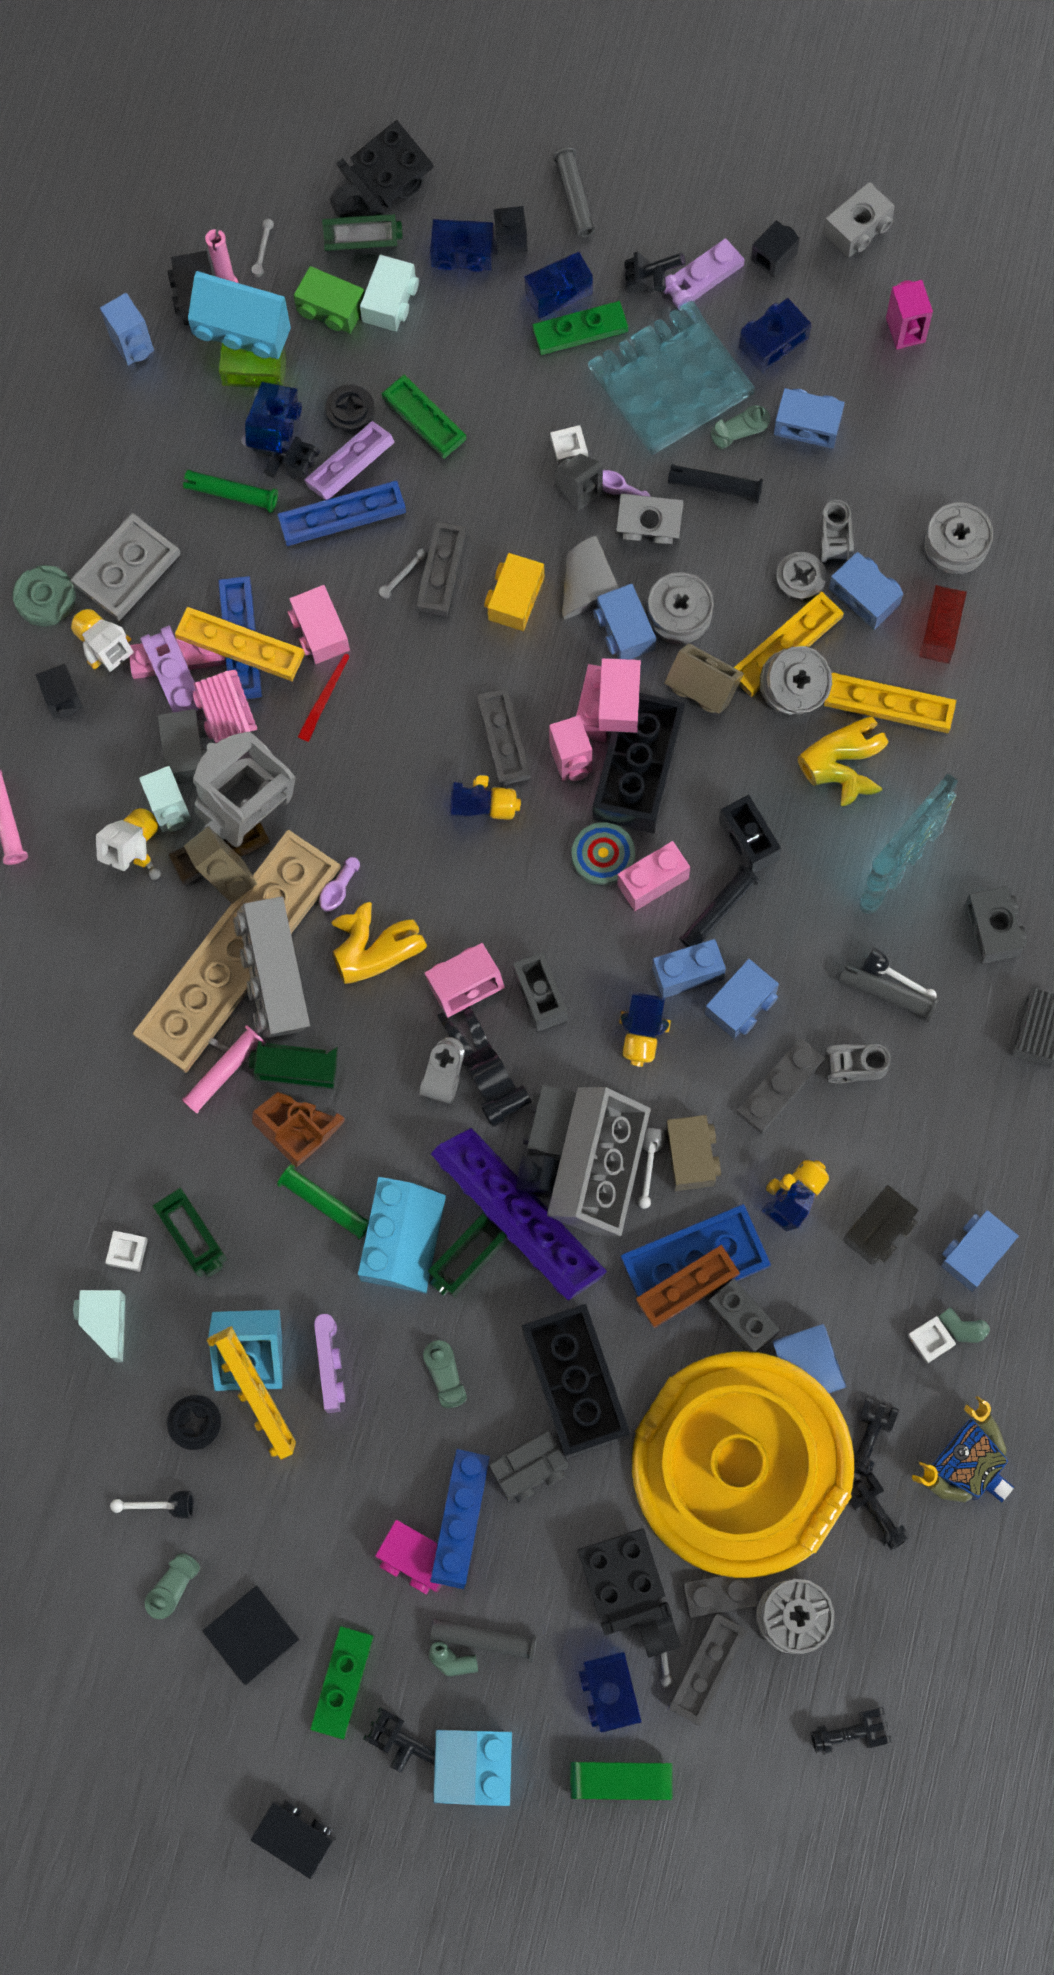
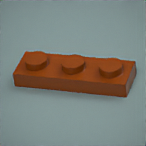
M720 1245L637 1297L636 1302L653 1329L738 1277L740 1272L724 1247Z

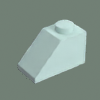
M80 1290L79 1300L74 1301V1319L78 1320L81 1328L115 1362H123L126 1295L120 1290Z

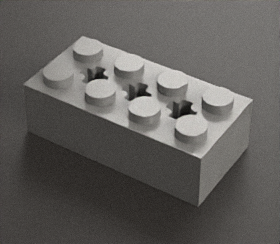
M283 896L244 903L237 911V917H233L236 936H242L244 946L243 949H240V957L243 968H249L250 981H247V991L250 1001L255 1000L257 1006V1013L253 1014L256 1032H262L263 1039L302 1032L310 1027Z
M578 1087L547 1216L592 1235H622L651 1108L607 1087Z

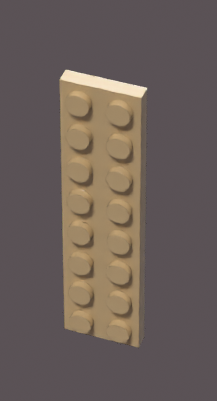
M287 830L254 873L253 877L257 885L228 907L132 1033L133 1036L187 1073L207 1047L210 1039L216 1035L248 992L247 981H250L249 968H243L240 957V949H243L244 946L242 936H236L233 917H237V911L244 903L283 896L289 928L292 934L320 897V893L325 885L332 881L341 869L340 864L290 830Z

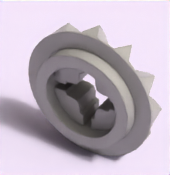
M807 552L789 554L779 563L776 572L779 590H783L788 598H799L800 601L809 597L814 598L817 593L823 590L827 576L825 566L821 560ZM795 569L801 574H809L806 578L807 585L801 580L792 582L796 576Z

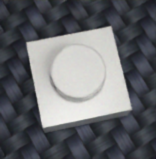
M580 425L550 432V439L558 465L567 458L572 459L580 453L588 457Z
M113 1231L105 1263L108 1266L140 1272L148 1239L138 1235Z
M937 1316L908 1334V1338L926 1364L956 1345Z

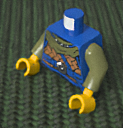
M976 1396L975 1398L979 1402L978 1409L974 1411L968 1405L964 1408L968 1415L975 1418V1421L970 1418L962 1426L932 1465L920 1462L919 1465L924 1468V1475L922 1478L912 1475V1480L925 1485L943 1500L963 1503L971 1499L975 1501L987 1490L1002 1503L1014 1489V1486L999 1474L1008 1463V1459L1005 1457L1007 1448L1001 1431L990 1414V1404Z

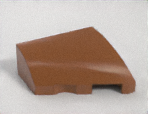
M277 1092L253 1111L252 1124L297 1168L340 1128L345 1118L337 1113L334 1117L315 1110L316 1105L307 1102H296L291 1096Z

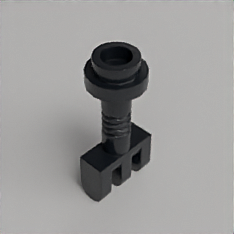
M868 1396L858 1419L868 1423L858 1452L857 1454L854 1453V1473L862 1476H867L868 1472L874 1469L875 1462L870 1457L880 1430L882 1429L890 1433L899 1409L892 1407L888 1419L882 1417L886 1408V1404L883 1402L879 1403L875 1413L870 1412L874 1399Z
M869 1472L865 1477L871 1488L867 1490L860 1479L855 1481L854 1485L860 1495L856 1497L852 1491L849 1503L855 1511L863 1506L867 1508L885 1535L880 1540L884 1547L888 1546L892 1551L908 1540L905 1535L907 1531L903 1525L896 1528L891 1519L887 1517L888 1515L876 1499L884 1493V1489L874 1474Z
M881 1707L858 1713L861 1724L849 1726L848 1728L828 1731L825 1725L817 1726L816 1731H811V1741L815 1752H822L824 1755L830 1754L832 1752V1745L865 1738L867 1748L892 1743L891 1736L884 1735L877 1738L875 1733L876 1731L888 1729L887 1721L873 1724L872 1717H881L885 1714L884 1708Z

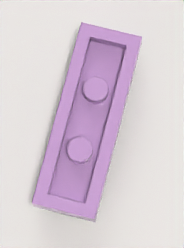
M370 422L304 479L308 488L324 500L330 499L395 443L392 435L375 422Z

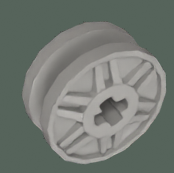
M961 502L944 505L933 514L924 536V549L927 557L938 569L947 573L964 574L974 571L984 562L993 542V526L989 517L974 505Z
M685 572L670 573L660 578L651 588L646 613L654 634L662 640L673 644L691 643L701 638L709 628L714 608L713 594L708 585L696 575Z
M806 646L790 647L771 655L763 665L760 674V689L766 703L775 711L786 715L808 713L820 707L828 698L832 687L831 669L826 659L816 650ZM793 676H795L794 679H799L798 686L797 683H793Z
M787 1579L774 1583L763 1592L757 1604L756 1622L759 1633L769 1646L783 1653L804 1654L817 1650L828 1640L834 1628L835 1612L831 1599L822 1587L810 1580ZM790 1612H800V1621L790 1620Z

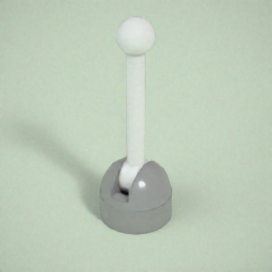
M646 1128L642 1148L648 1154L642 1196L638 1199V1205L642 1209H646L651 1205V1200L648 1196L654 1153L660 1151L665 1145L667 1131Z

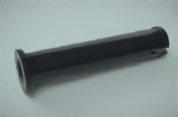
M671 464L668 484L755 499L756 503L760 501L764 482L762 478H760V481Z
M743 865L738 867L739 872L684 935L679 938L684 946L690 947L702 943L750 887L760 882L759 878L749 868Z

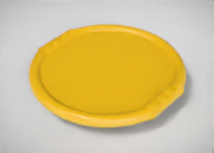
M732 1351L708 1356L691 1363L672 1377L669 1376L634 1431L632 1478L637 1501L644 1517L657 1537L673 1553L689 1564L709 1573L733 1578H755L779 1573L797 1565L813 1553H817L852 1497L854 1451L849 1429L842 1412L831 1395L814 1377L793 1363L776 1356L751 1351Z

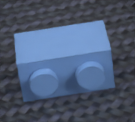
M127 293L100 307L109 337L128 366L134 362L146 359L154 351L145 320Z
M784 388L775 422L774 435L834 449L845 402L839 401L833 396H817L808 394L802 389L791 390Z
M859 552L854 554L831 576L829 590L873 630L901 604L903 592L900 585L894 579L886 578L871 558H864Z
M633 584L597 596V609H594L593 612L600 628L604 626L608 636L605 637L611 655L617 654L618 659L630 660L655 650L656 636Z
M716 939L655 957L652 962V971L662 999L723 980L726 971Z
M748 959L706 1005L705 1015L733 1039L740 1033L746 1035L756 1024L757 1020L754 1017L761 1009L768 1011L777 1001L779 996L776 993L779 983Z
M986 1210L981 1218L975 1213L963 1228L967 1235L960 1243L954 1239L942 1253L947 1259L941 1267L971 1292L976 1289L1019 1237V1235L988 1210Z

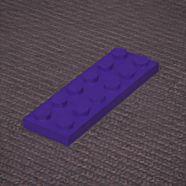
M472 1128L437 1145L432 1151L431 1155L438 1162L441 1169L450 1174L461 1186L462 1191L481 1207L486 1217L496 1223L506 1234L508 1240L527 1256L532 1266L540 1270L553 1284L554 1289L568 1301L599 1281L606 1274V1269L560 1221L547 1216L548 1208L535 1195L516 1189L518 1176Z

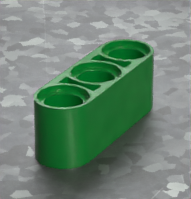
M570 1762V1799L673 1800V1763Z

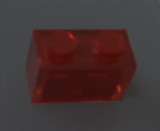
M935 586L920 648V658L950 664L956 645L967 594L966 591Z

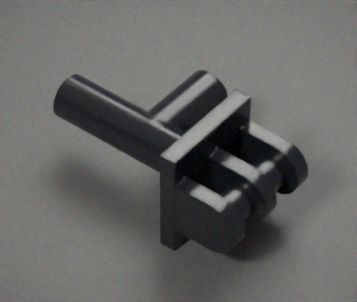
M638 251L634 252V257L624 262V267L628 270L625 273V280L628 281L625 285V290L628 293H637L643 290H647L649 293L654 290L657 292L666 290L665 271L685 265L686 259L684 254L678 253L650 263Z
M295 436L289 449L258 440L253 445L255 453L271 457L264 469V473L269 477H275L283 463L292 479L296 477L306 479L309 474L308 468H312L314 465L313 458L318 457L320 453L316 446L302 442L300 437Z
M379 1707L377 1712L380 1714L376 1722H371L370 1726L373 1728L368 1736L364 1735L363 1740L387 1754L392 1744L399 1746L390 1767L400 1773L403 1772L412 1754L434 1765L435 1750L400 1731L404 1720ZM388 1720H393L389 1729L385 1728ZM381 1733H384L386 1735L382 1743H380L378 1739Z

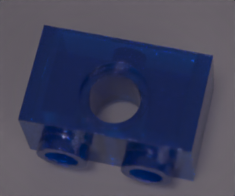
M433 219L430 246L432 267L441 270L468 269L473 272L492 271L494 249L493 222ZM459 246L467 247L465 249H457Z
M579 251L524 276L525 296L538 319L593 294V275Z
M786 298L780 304H772L757 321H749L741 329L739 348L763 373L809 339L812 323L789 298ZM769 331H775V332H777V333H779V334H778V335H770V334H768L767 332H769Z
M261 382L245 422L246 447L282 454L286 442H291L294 432L293 423L294 421H299L302 412V403L298 402V389Z
M625 1652L583 1662L585 1670L578 1672L583 1692H591L594 1705L587 1706L592 1727L599 1726L600 1733L642 1723ZM613 1683L618 1687L619 1698L615 1703L606 1704L601 1701L599 1689L603 1684Z

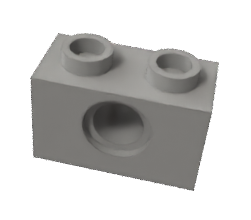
M868 182L825 219L823 235L849 258L856 251H863L876 234H883L890 228L893 223L892 218L895 205L871 182ZM861 220V221H864V222H866V223H863V224H862V223H858V222H856V221Z
M621 494L616 532L623 533L624 540L641 541L642 536L654 537V543L672 545L673 539L679 540L684 501ZM647 511H653L659 516L657 526L652 529H647L641 524V517Z

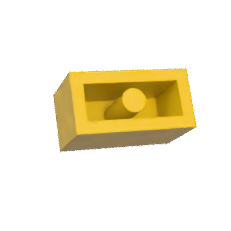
M508 553L505 563L500 562L495 574L497 584L495 589H490L485 599L484 607L488 610L489 621L524 632L545 577L543 563Z

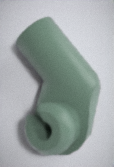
M951 1307L938 1317L954 1339L959 1342H981L990 1331L989 1325L984 1320L962 1321Z
M441 1641L431 1645L429 1659L445 1676L478 1672L476 1655L458 1657L448 1648L447 1644Z

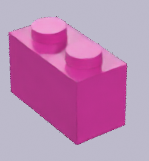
M922 279L913 282L910 280L903 281L892 287L886 321L896 350L926 342L933 310Z
M396 1520L375 1556L382 1561L379 1567L395 1577L400 1572L412 1578L409 1585L426 1595L430 1589L437 1593L441 1587V1584L430 1582L437 1543Z

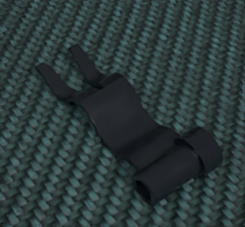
M470 1006L464 1009L463 1012L477 1049L476 1052L471 1049L460 1031L442 1012L437 1017L449 1037L460 1040L464 1046L463 1064L472 1075L485 1099V1102L480 1104L490 1125L495 1127L504 1122V1117L532 1103L523 1085L518 1088L515 1087L504 1064L490 1045Z

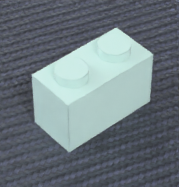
M379 255L360 305L362 322L397 332L400 322H405L408 316V300L410 295L414 296L418 289L419 278L416 277L414 264Z
M170 766L139 777L162 832L180 830L186 826L187 822L192 821Z

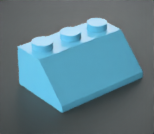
M196 271L188 314L192 334L203 341L213 340L223 343L228 348L234 350L241 348L251 351L261 358L271 357L279 360L291 329L285 297Z
M378 1177L358 1276L362 1282L427 1294L430 1279L428 1270L433 1264L446 1195L414 1183Z

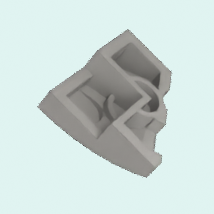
M597 536L581 542L567 553L562 605L563 620L589 611L590 605L597 603V596L619 588Z

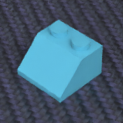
M280 1310L212 1312L208 1338L232 1326L266 1389H282L283 1355ZM216 1345L211 1346L210 1355L215 1391L241 1390L232 1372L224 1373L221 1366L225 1363V1360Z
M435 1730L433 1803L510 1806L512 1732Z

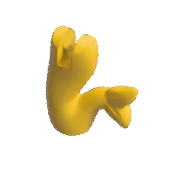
M873 717L863 718L824 736L797 757L801 771L812 785L816 786L830 782H837L842 785L841 806H847L854 802L858 794L872 795L883 790L882 787L871 779L859 775L848 766L836 762L837 760L869 758L878 754L887 746L889 742L883 732L868 740L864 738V735L871 732L878 724Z
M366 902L360 905L354 914H345L335 918L331 924L350 933L349 938L332 951L336 968L343 983L349 984L374 977L426 949L427 944L424 937L417 935L419 927L415 920L408 919L394 923L385 929L376 941L365 950L369 938L372 903Z

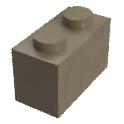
M689 643L678 652L664 684L670 686L675 694L697 701L699 706L705 711L720 714L729 706L744 673Z
M210 826L184 845L194 867L232 904L257 885L246 863Z
M707 1115L667 1120L666 1131L675 1191L715 1186L716 1176H721L719 1156L713 1157L711 1144H716L714 1124H708Z

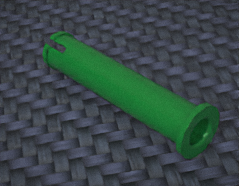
M189 469L184 476V479L188 480V482H183V488L187 490L190 489L266 508L269 513H273L277 505L278 489L275 488L270 491L194 472Z
M290 1164L279 1178L277 1186H284L357 1236L360 1240L367 1232L369 1220L294 1169L295 1165Z

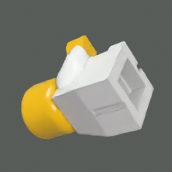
M91 609L81 610L74 616L71 622L72 632L83 642L87 663L94 670L103 664L111 672L121 664L120 660L124 661L134 653L128 643L131 641V638L122 627L105 621Z
M138 808L133 810L124 820L106 825L96 834L97 861L107 865L112 864V867L125 871L129 867V863L134 859V864L144 868L151 861L150 856L147 854L146 842L158 831V822L155 816L147 809Z

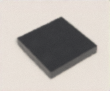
M257 1585L202 1630L245 1686L300 1641L299 1637Z

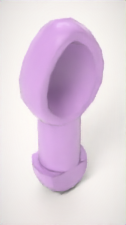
M603 470V490L612 495L630 494L651 497L647 491L644 490L642 492L626 484L625 479L619 473Z
M356 857L347 858L343 862L344 866L336 879L327 883L322 889L319 904L323 911H332L342 904L346 896L345 887L360 867V862Z

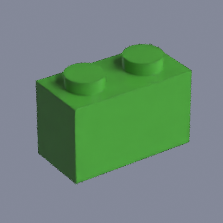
M310 266L293 296L296 311L303 317L310 320L317 319L324 322L332 330H342L351 334L361 316L360 305L365 290Z

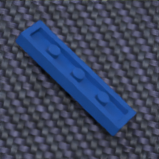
M396 480L278 513V518L286 545L290 546L406 513V507Z
M250 576L218 580L222 619L256 632ZM226 657L227 671H237L246 699L262 697L260 669Z
M456 1449L430 1579L432 1583L459 1589L465 1588L490 1456Z

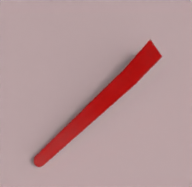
M345 654L313 706L298 738L307 742L310 741L320 715L349 660L348 654Z

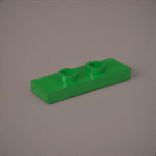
M620 301L534 323L532 324V330L540 355L542 356L627 333L628 324Z
M405 374L382 392V398L443 459L467 440L466 434Z
M340 1626L310 1730L345 1740L373 1643V1635Z

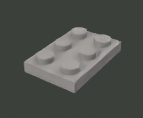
M132 513L76 573L71 582L83 594L120 621L181 553L178 547Z

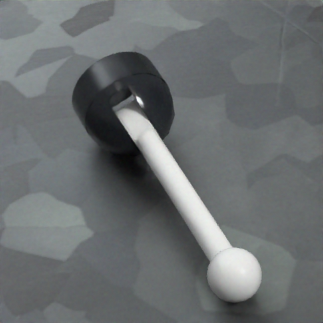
M875 947L861 970L876 976L887 973L922 995L933 1000L936 999L937 994L935 990L925 989L889 968L887 956Z
M178 1491L173 1493L167 1502H123L120 1499H114L110 1504V1508L115 1513H119L123 1509H168L169 1513L175 1518L191 1519L194 1511V1498L192 1491Z

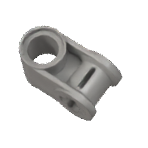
M832 500L825 505L820 524V560L822 563H826L830 559H846L848 561L854 555L851 509L842 500ZM831 515H838L843 519V521L835 523L832 522L828 517Z
M446 1037L440 1040L432 1049L427 1069L421 1082L419 1095L448 1104L453 1103L465 1055V1049L460 1040L454 1037ZM445 1049L450 1050L449 1056L452 1057L450 1061L445 1059L446 1055L443 1053Z
M845 1044L827 1047L826 1055L830 1057L831 1074L828 1075V1082L843 1084L854 1081L879 1080L888 1072L891 1059L890 1053L886 1047L880 1044ZM870 1056H878L883 1060L884 1065L874 1069L868 1066L866 1059ZM840 1059H842L843 1069H841Z

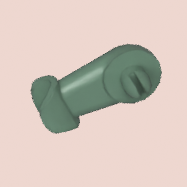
M752 405L744 412L725 422L723 419H720L711 428V438L718 448L725 449L733 443V440L758 434L766 430L771 420L770 413L762 406Z
M438 1340L429 1343L424 1349L423 1358L439 1391L437 1395L443 1408L457 1407L467 1400V1395L463 1384H460L453 1350L445 1341Z
M177 1554L169 1562L171 1567L147 1594L145 1609L151 1617L164 1619L174 1612L189 1580H192L199 1572V1563L188 1554Z

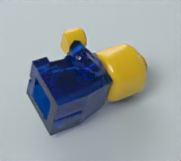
M479 775L473 780V787L471 789L462 787L463 783H452L449 816L469 818L489 814L492 819L511 820L515 816V811H520L521 799L517 798L516 791L512 788L494 787L491 791L484 790L488 786L489 777Z
M633 992L629 1012L621 1011L619 1023L623 1025L625 1030L629 1031L625 1036L622 1054L626 1059L631 1060V1065L643 1067L644 1063L652 1062L657 1048L655 1036H661L664 1032H669L671 1020L662 1018L666 997Z
M803 1160L792 1175L785 1174L781 1181L776 1178L771 1179L766 1186V1191L774 1195L775 1200L766 1203L761 1211L786 1232L799 1228L810 1213L815 1197L819 1195L829 1181L825 1165L817 1160Z

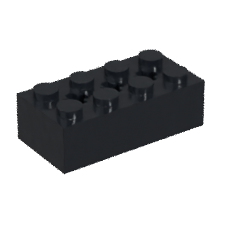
M639 693L637 733L615 731L611 733L593 803L592 820L608 822L655 834L684 719V702ZM643 730H649L651 733L643 734ZM636 759L643 760V763L636 764ZM629 788L636 789V793H628Z
M586 1303L521 1325L565 1460L629 1439L631 1433ZM565 1342L567 1347H574V1350L570 1351V1356L564 1357L562 1353H556L555 1350L560 1349V1343ZM576 1374L578 1379L584 1378L586 1381L581 1383L582 1388L576 1390L574 1386L568 1387L566 1382H570V1376ZM587 1406L589 1411L595 1410L597 1415L592 1416L593 1421L586 1422L585 1419L578 1418L577 1415L581 1414L582 1407Z

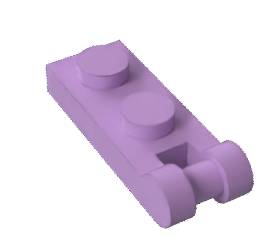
M725 238L674 275L671 274L665 277L666 290L663 292L673 298L672 302L679 310L683 309L743 267L745 259ZM684 284L687 290H682L680 286Z
M170 625L161 628V632L153 636L147 634L140 637L172 712L191 709L201 710L197 707L193 698V691L196 690L193 684L195 681ZM167 644L170 652L159 656L156 648Z
M321 1314L316 1317L314 1327L324 1410L327 1413L341 1412L340 1403L346 1402L343 1382H337L336 1369L342 1368L339 1348L333 1349L332 1337L337 1332V1324L331 1315Z

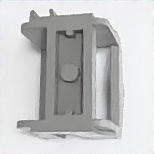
M251 732L235 734L222 739L218 743L211 742L207 744L206 753L198 763L193 777V783L197 786L198 794L194 813L206 824L201 830L203 831L210 826L223 840L226 839L234 847H239L243 842V836L278 805L286 806L293 796L295 775ZM247 751L249 752V754L251 755V757L254 759V760H252L251 758H245V759L238 760V759H239L241 756H243ZM247 776L259 786L257 794L250 800L246 798L238 806H235L224 794Z

